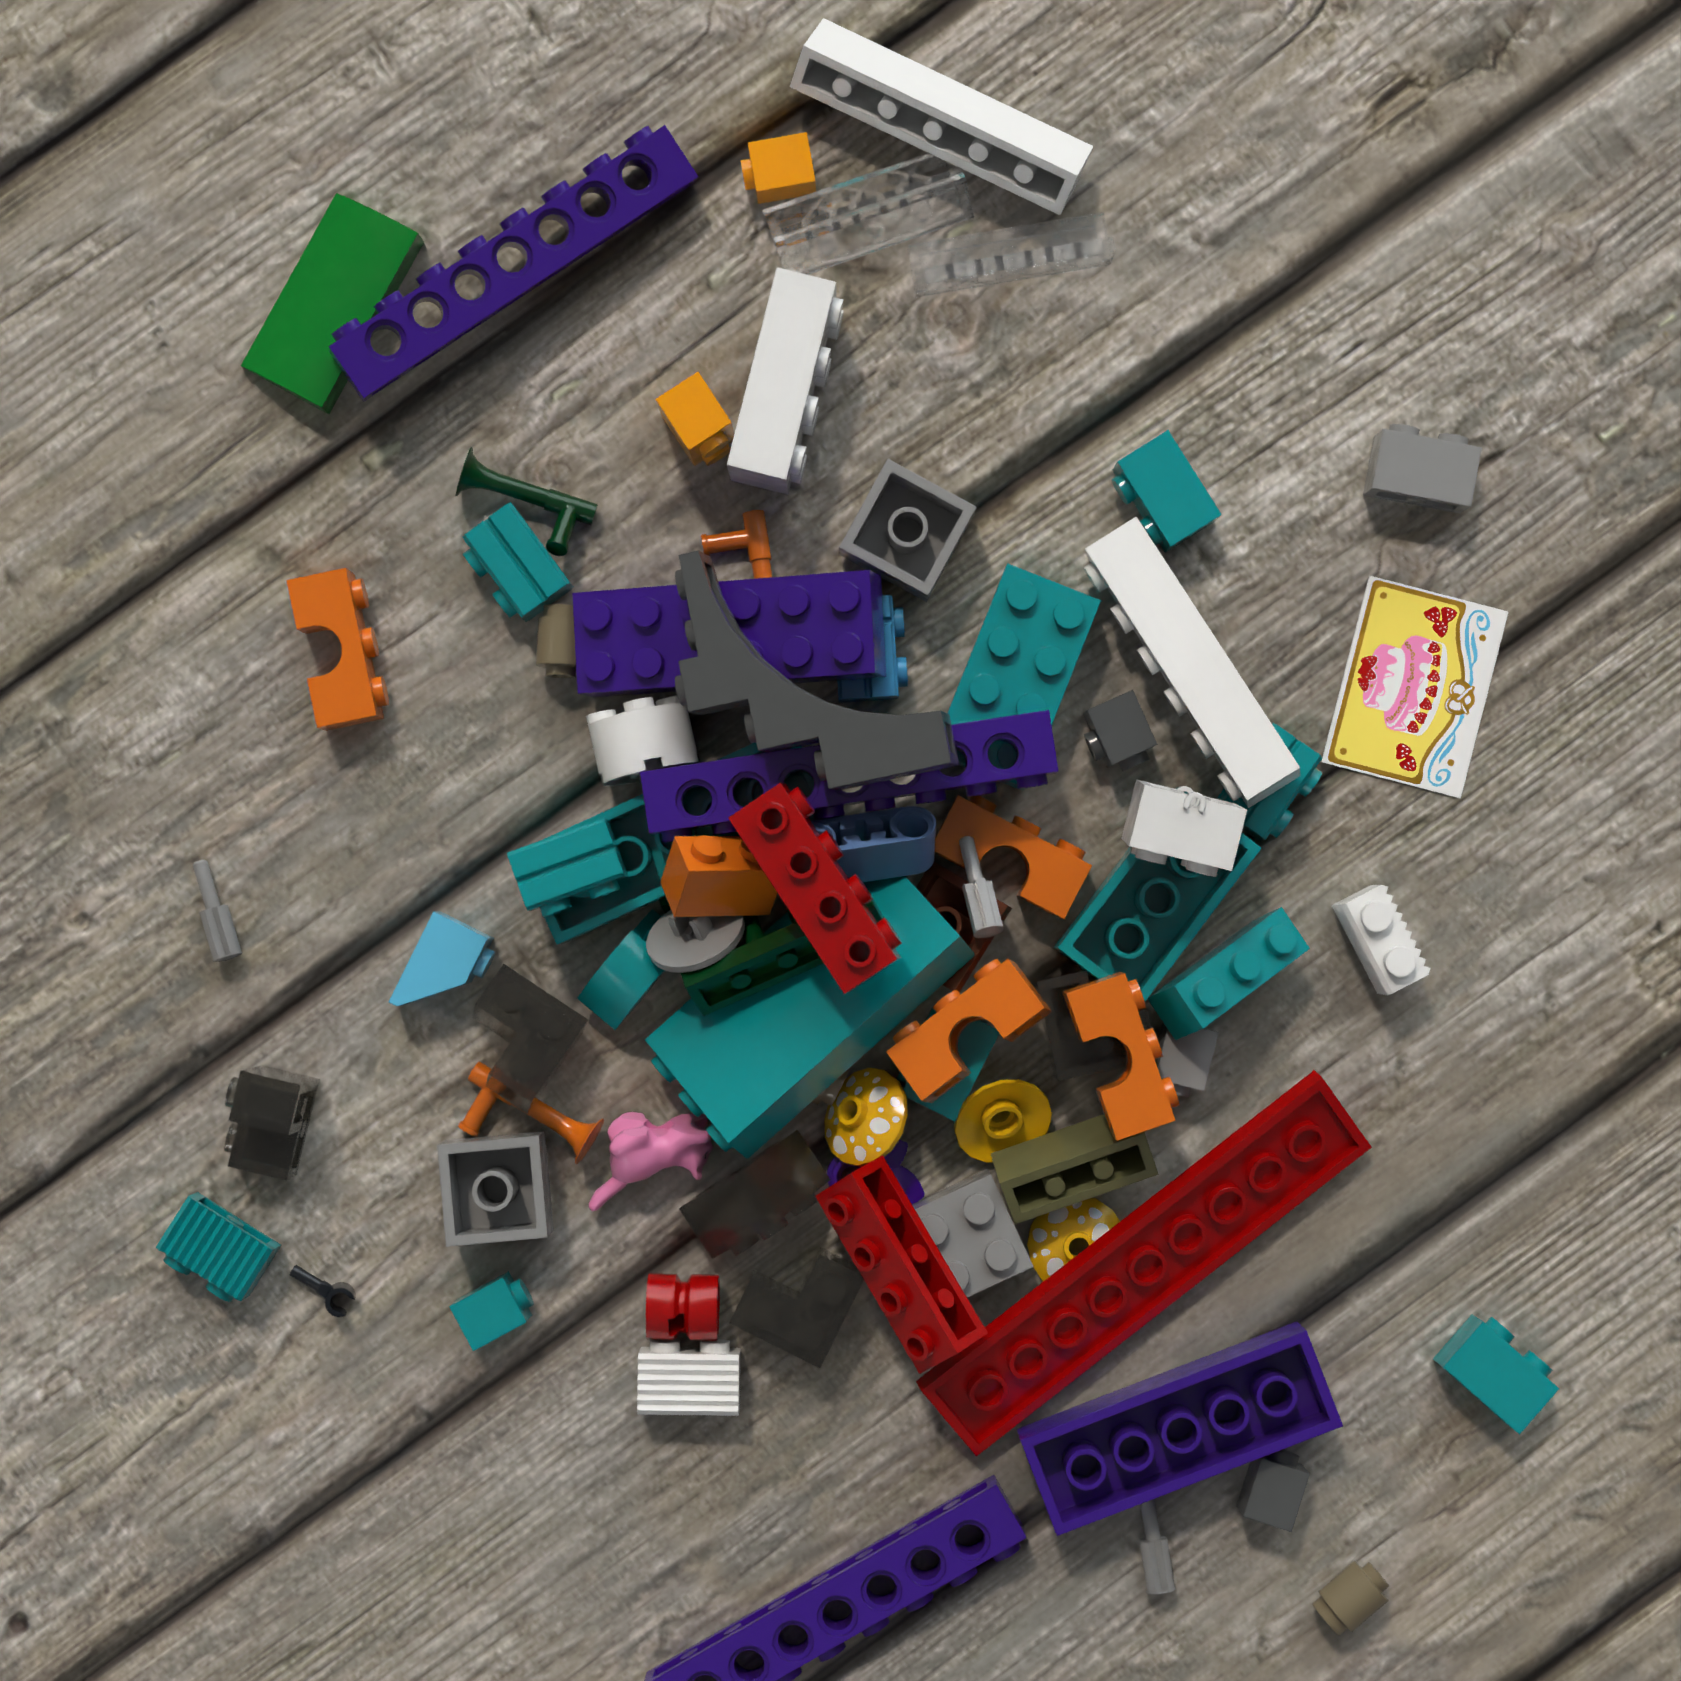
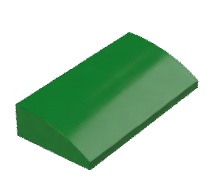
M336 193L243 360L241 367L319 410L330 414L348 381L329 352V346L336 342L331 334L354 318H357L362 325L378 314L374 306L399 289L423 246L424 241L419 233L359 202Z

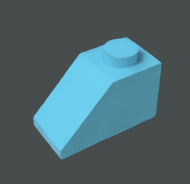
M433 911L389 1003L397 1007L471 983L475 975L483 978L495 956V951L489 949L494 938L441 911Z

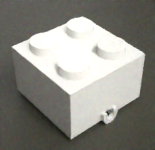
M1136 779L1121 839L1128 846L1132 847L1131 853L1135 854L1136 858L1165 865L1167 856L1182 859L1181 865L1185 866L1186 870L1216 877L1218 868L1229 871L1233 869L1247 809L1236 803L1203 796L1198 792H1193L1187 786L1174 789Z

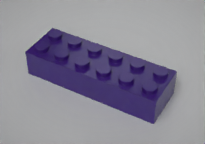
M871 570L718 581L722 595L740 630L762 657L792 683L886 677L880 575ZM676 585L572 593L577 694L590 697H609L676 692L675 677L676 675H681L678 661L698 657L697 650H691L685 632V621L691 620L688 602L680 598Z
M1296 1321L1017 1428V1432L1055 1533L1059 1536L1343 1427L1307 1330Z

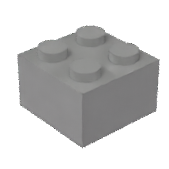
M887 459L839 547V555L866 570L873 571L886 581L927 602L971 522L976 506Z
M545 1131L451 1139L437 1145L446 1247L548 1238L554 1231Z
M988 1169L912 1204L967 1298L1034 1267Z

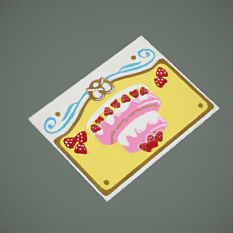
M1369 575L1321 762L1461 798L1508 611Z

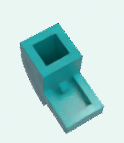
M653 909L620 942L577 997L579 1001L614 1030L619 1027L642 1001L655 982L665 972V970L660 969L651 961L646 949L647 936L653 925L661 917Z

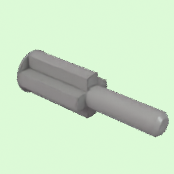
M964 836L959 840V845L969 883L964 884L962 889L973 935L976 938L992 937L1004 930L992 880L986 881L983 878L974 838Z
M204 859L196 861L193 864V868L206 909L199 913L213 962L233 959L241 955L242 951L229 907L225 904L220 905L208 862Z
M1155 1499L1140 1504L1145 1538L1139 1541L1147 1587L1146 1593L1159 1595L1176 1590V1587L1174 1586L1168 1540L1166 1536H1160Z

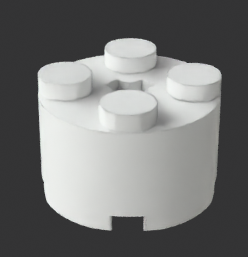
M678 696L657 700L655 702L656 706L653 697L639 698L623 703L624 712L616 714L615 709L586 716L596 764L603 786H618L639 782L641 778L640 772L699 763L687 705L682 706Z

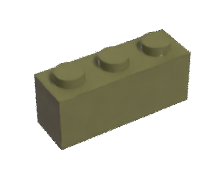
M1104 1114L991 1153L999 1183L1014 1224L1159 1175L1145 1132L1116 1141L1111 1135Z

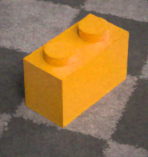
M696 372L655 399L662 418L694 466L702 461L707 466L712 465L730 452L731 447L729 444L733 442L734 438L732 422L699 372Z

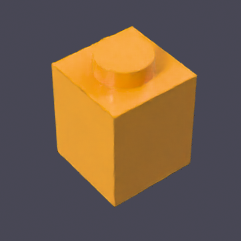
M807 132L748 142L750 159L740 160L745 190L755 189L758 204L816 194V180Z

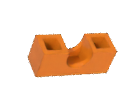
M341 568L286 580L296 629L305 634L332 631L337 635L341 643L342 653L337 666L325 675L307 678L317 728L328 731L384 719L382 706L389 705V697L383 676L376 677L372 658L379 656V649L373 628L365 627L362 609L369 607V601L363 579H355L353 572L347 568Z
M958 795L935 837V854L965 869L959 840L964 836L974 838L979 863L983 856L994 847L1011 848L1020 854L1026 866V877L1017 896L1060 919H1065L1092 867L1091 864L1082 860L1086 852L1060 838L1056 846L1038 837L1041 831L1040 827L1015 815L1011 823L993 814L997 805L979 795L970 796L967 800Z
M994 959L987 963L973 976L977 981L962 994L958 990L950 992L933 1006L936 1014L920 1025L917 1020L913 1021L894 1035L893 1040L896 1044L887 1050L886 1053L921 1101L933 1103L971 1074L958 1052V1039L967 1025L978 1020H988L994 1025L1003 1039L1013 1042L1052 1012L1019 966L1012 960L1006 959L1001 963L998 959Z
M1118 972L1063 991L1080 1041L1086 1042L1102 1036H1111L1117 1038L1126 1050L1127 1064L1123 1074L1114 1082L1096 1088L1112 1137L1118 1141L1176 1121L1172 1108L1179 1106V1100L1171 1078L1168 1076L1161 1079L1155 1059L1161 1058L1163 1055L1154 1029L1144 1030L1138 1011L1145 1009L1146 1005L1137 980L1128 981L1125 973Z

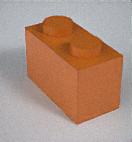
M674 836L660 881L674 917L770 915L777 891L740 836Z

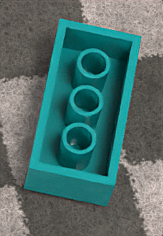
M1007 563L947 712L950 715L951 725L1045 710L1050 712L1052 725L1101 600ZM997 741L990 745L988 758L996 768L1008 769L1016 761V751L1008 742ZM956 750L959 766L965 768V757L960 751ZM1016 780L1002 782L1018 789Z
M1241 833L1232 871L1218 868L1216 877L1186 870V867L1181 865L1182 859L1167 856L1165 865L1136 858L1135 854L1131 853L1132 847H1129L1053 948L1095 980L1118 972L1125 973L1128 981L1136 979L1144 1001H1146L1261 850L1259 845L1243 833Z

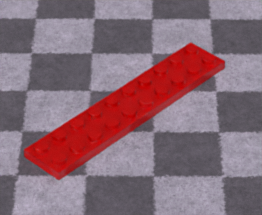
M1313 1070L985 1327L988 1334L958 1354L934 1366L916 1380L918 1387L977 1457L1372 1148L1323 1077Z

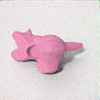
M627 1112L616 1118L609 1126L607 1132L611 1142L609 1144L612 1177L594 1192L589 1202V1209L597 1211L610 1198L625 1188L628 1183L645 1180L660 1170L669 1167H683L689 1170L696 1180H700L702 1178V1168L713 1149L711 1136L704 1129L708 1125L706 1115L701 1114L697 1117L693 1113L681 1114L673 1117L661 1126L653 1125L645 1118L643 1113Z

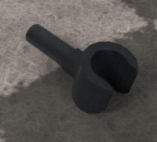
M295 1265L290 1272L291 1277L325 1298V1307L332 1316H346L347 1311L335 1305L331 1298L337 1293H344L349 1298L355 1300L356 1294L350 1284L337 1282L331 1285L298 1265Z

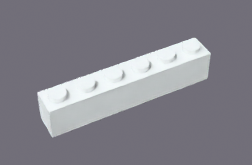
M824 18L803 45L790 84L791 88L1058 215H1061L1073 193L1093 149V146Z
M1134 517L1085 548L1090 562L1089 565L1084 567L1087 576L1099 593L1107 589L1113 597L1116 605L1110 608V611L1125 634L1134 630L1142 642L1143 646L1136 651L1151 675L1159 671L1162 673L1170 686L1163 693L1178 717L1187 713L1197 729L1190 733L1203 756L1207 759L1214 755L1222 766L1224 772L1217 775L1230 798L1235 801L1242 797L1247 807L1250 808L1300 777L1298 763L1138 518Z

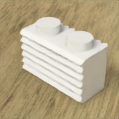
M1370 885L1333 904L1332 908L1377 994L1388 996L1429 975L1431 968L1424 966L1425 958L1419 957L1421 950L1415 948L1417 941L1410 939L1412 932L1405 930L1407 923L1401 921L1402 913L1396 912L1398 905L1391 903L1392 895L1386 894L1388 886Z
M678 1339L650 1340V1347H641L638 1353L637 1414L739 1416L741 1348H730V1341L725 1339L700 1341V1348H680V1340Z

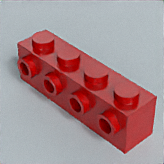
M779 783L728 817V819L843 993L846 994L900 959L901 957L895 948L901 945L902 942L885 917L878 922L866 905L873 898L858 875L854 874L848 878L837 862L844 854L827 830L819 834L808 818L815 813V810L802 790L797 786L790 791L786 784Z
M883 1155L815 1195L827 1219L832 1224L919 1374L958 1354L988 1334Z

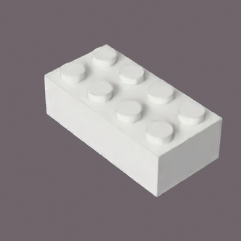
M776 268L727 461L731 481L787 495L789 494L792 482L801 483L807 460V447L801 445L803 435L813 436L819 413V397L813 396L815 387L825 388L832 360L830 358L831 348L826 347L828 338L837 340L844 310H842L844 299L836 298L835 281Z

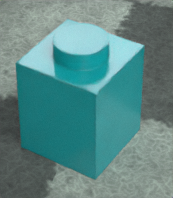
M508 1271L456 1299L449 1307L470 1347L475 1351L525 1324L532 1316L529 1307L533 1306L534 1302L525 1283L520 1278L514 1281Z

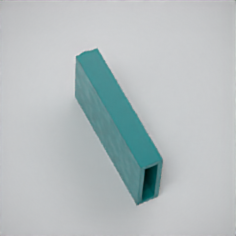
M906 876L863 882L883 917L888 920L899 936L902 944L895 949L901 958L852 991L844 994L823 963L706 1016H703L691 998L645 1039L656 1053L651 1063L668 1082L671 1083L677 1079L684 1088L678 1094L679 1098L695 1116L699 1117L703 1113L712 1123L706 1131L725 1152L733 1147L746 1159L751 1157L975 956V953ZM788 912L764 932L763 935L766 936L790 925L791 921Z

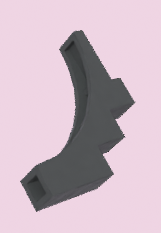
M699 550L679 555L681 569L675 572L676 586L680 598L688 602L691 620L685 621V632L691 650H697L698 657L678 661L681 675H676L675 677L678 699L682 706L687 705L688 712L705 715L749 705L750 712L744 714L745 728L749 741L757 743L758 750L775 752L819 742L821 750L814 752L818 777L820 781H827L828 789L838 791L959 765L950 715L948 713L932 711L892 715L859 712L828 703L796 686L770 665L740 630L722 595L711 557Z

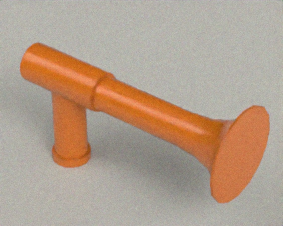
M752 510L742 514L744 530L701 535L704 554L710 556L713 553L747 548L754 579L773 577L770 563L772 558L765 512L763 510Z
M479 1061L472 1069L468 1081L480 1087L481 1090L458 1127L464 1132L477 1137L480 1133V1127L498 1098L509 1106L513 1105L566 1139L576 1155L575 1164H578L596 1140L603 1126L604 1119L599 1120L597 1123H583L571 1119Z

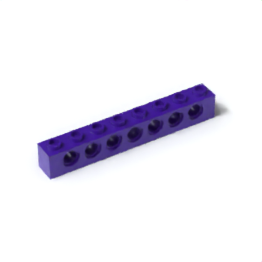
M664 125L655 132H652L649 126L642 128L624 141L628 149L614 159H611L608 153L601 155L582 169L587 176L571 187L566 180L560 182L541 196L545 203L543 206L528 214L525 208L519 209L499 224L503 232L488 242L483 235L475 238L458 250L462 259L447 269L443 267L441 262L434 265L416 278L420 286L403 297L400 291L397 290L374 306L378 314L362 325L357 318H354L334 331L331 335L336 342L329 346V352L362 401H366L691 186L699 176L667 127ZM628 166L640 167L647 175V187L641 190L629 188L622 178L623 169ZM587 193H596L602 196L607 205L606 214L601 217L587 215L581 207V197ZM546 220L559 222L566 232L565 241L557 245L546 243L539 234V225ZM505 247L518 249L525 260L524 268L518 272L505 271L498 264L497 253ZM465 274L476 276L483 285V294L475 300L462 298L455 289V281L460 276ZM421 302L434 303L441 311V322L432 328L420 326L413 317L415 306ZM388 329L398 336L400 348L396 353L383 356L374 351L370 340L372 335L378 330Z
M1045 710L953 724L951 726L956 750L960 751L966 760V767L962 774L956 777H949L942 774L940 770L915 774L913 780L907 784L899 785L887 780L863 785L855 792L828 789L827 781H820L814 760V752L821 750L820 745L640 772L649 834H661L662 843L673 842L674 836H693L692 829L712 826L713 835L737 832L728 817L743 808L736 803L734 798V790L741 781L746 779L756 780L762 785L764 794L779 783L785 784L789 775L799 771L809 774L814 780V790L807 799L815 810V820L844 816V806L864 803L865 812L896 808L895 798L915 795L916 804L947 800L946 790L966 788L967 797L996 793V783L1016 780L1018 789L1048 785L1047 775L1056 774L1059 771L1050 712ZM1005 741L1014 747L1016 761L1012 767L999 769L991 764L988 758V749L994 742ZM694 787H704L709 790L712 796L710 809L705 814L699 816L689 814L684 807V797Z
M992 1475L646 1672L644 1681H693L702 1675L711 1676L716 1681H792L802 1673L801 1666L817 1657L820 1662L827 1661L845 1649L846 1644L844 1642L861 1632L864 1637H867L883 1629L889 1624L890 1620L888 1617L905 1607L908 1612L919 1609L933 1599L934 1595L932 1592L948 1582L952 1587L968 1581L978 1572L976 1567L992 1557L996 1562H999L1015 1554L1021 1548L1019 1542L1027 1538L1024 1526L995 1475ZM968 1524L976 1525L983 1531L979 1542L971 1546L962 1545L955 1539L959 1528ZM924 1549L931 1550L939 1556V1561L930 1570H919L911 1563L915 1553ZM876 1575H887L894 1580L896 1585L890 1593L877 1595L869 1590L867 1584ZM842 1600L849 1604L852 1611L846 1618L834 1620L829 1618L823 1609L830 1601ZM798 1625L807 1632L808 1636L802 1643L791 1645L781 1638L780 1632L786 1626ZM745 1650H753L762 1656L764 1662L760 1667L748 1670L738 1664L736 1657Z

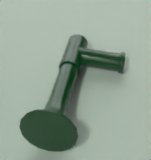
M473 447L469 449L455 495L458 496L461 491L467 489H485L558 514L551 537L546 543L547 551L555 556L567 554L568 543L576 521L592 525L598 504L553 489L548 490L488 469L473 455Z

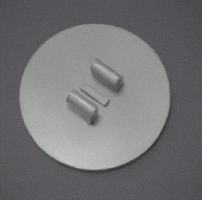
M669 910L651 928L646 940V949L651 961L660 969L676 973L696 971L718 962L736 947L743 936L745 920L743 916L674 917L672 911Z

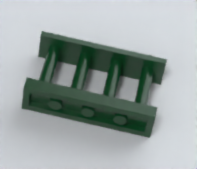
M666 897L659 899L665 913L671 910ZM874 899L866 904L877 922L884 918ZM787 906L786 909L791 921L790 925L764 936L757 915L743 916L745 920V930L743 933L745 945L732 950L724 958L708 967L681 973L685 989L703 1016L823 964L822 959Z

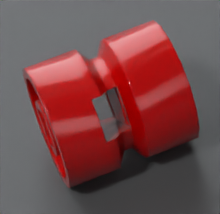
M648 1274L646 1290L647 1340H675L678 1334L683 1332L686 1333L689 1340L718 1341L720 1316L719 1275L691 1274L687 1282H683L677 1274Z

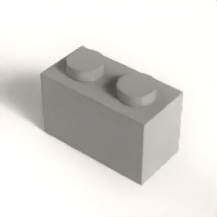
M1391 424L1389 430L1382 429L1374 436L1363 491L1364 496L1459 514L1471 507L1482 447L1468 445L1469 439L1457 434L1442 433L1439 434L1438 439L1419 436L1420 429L1403 424Z

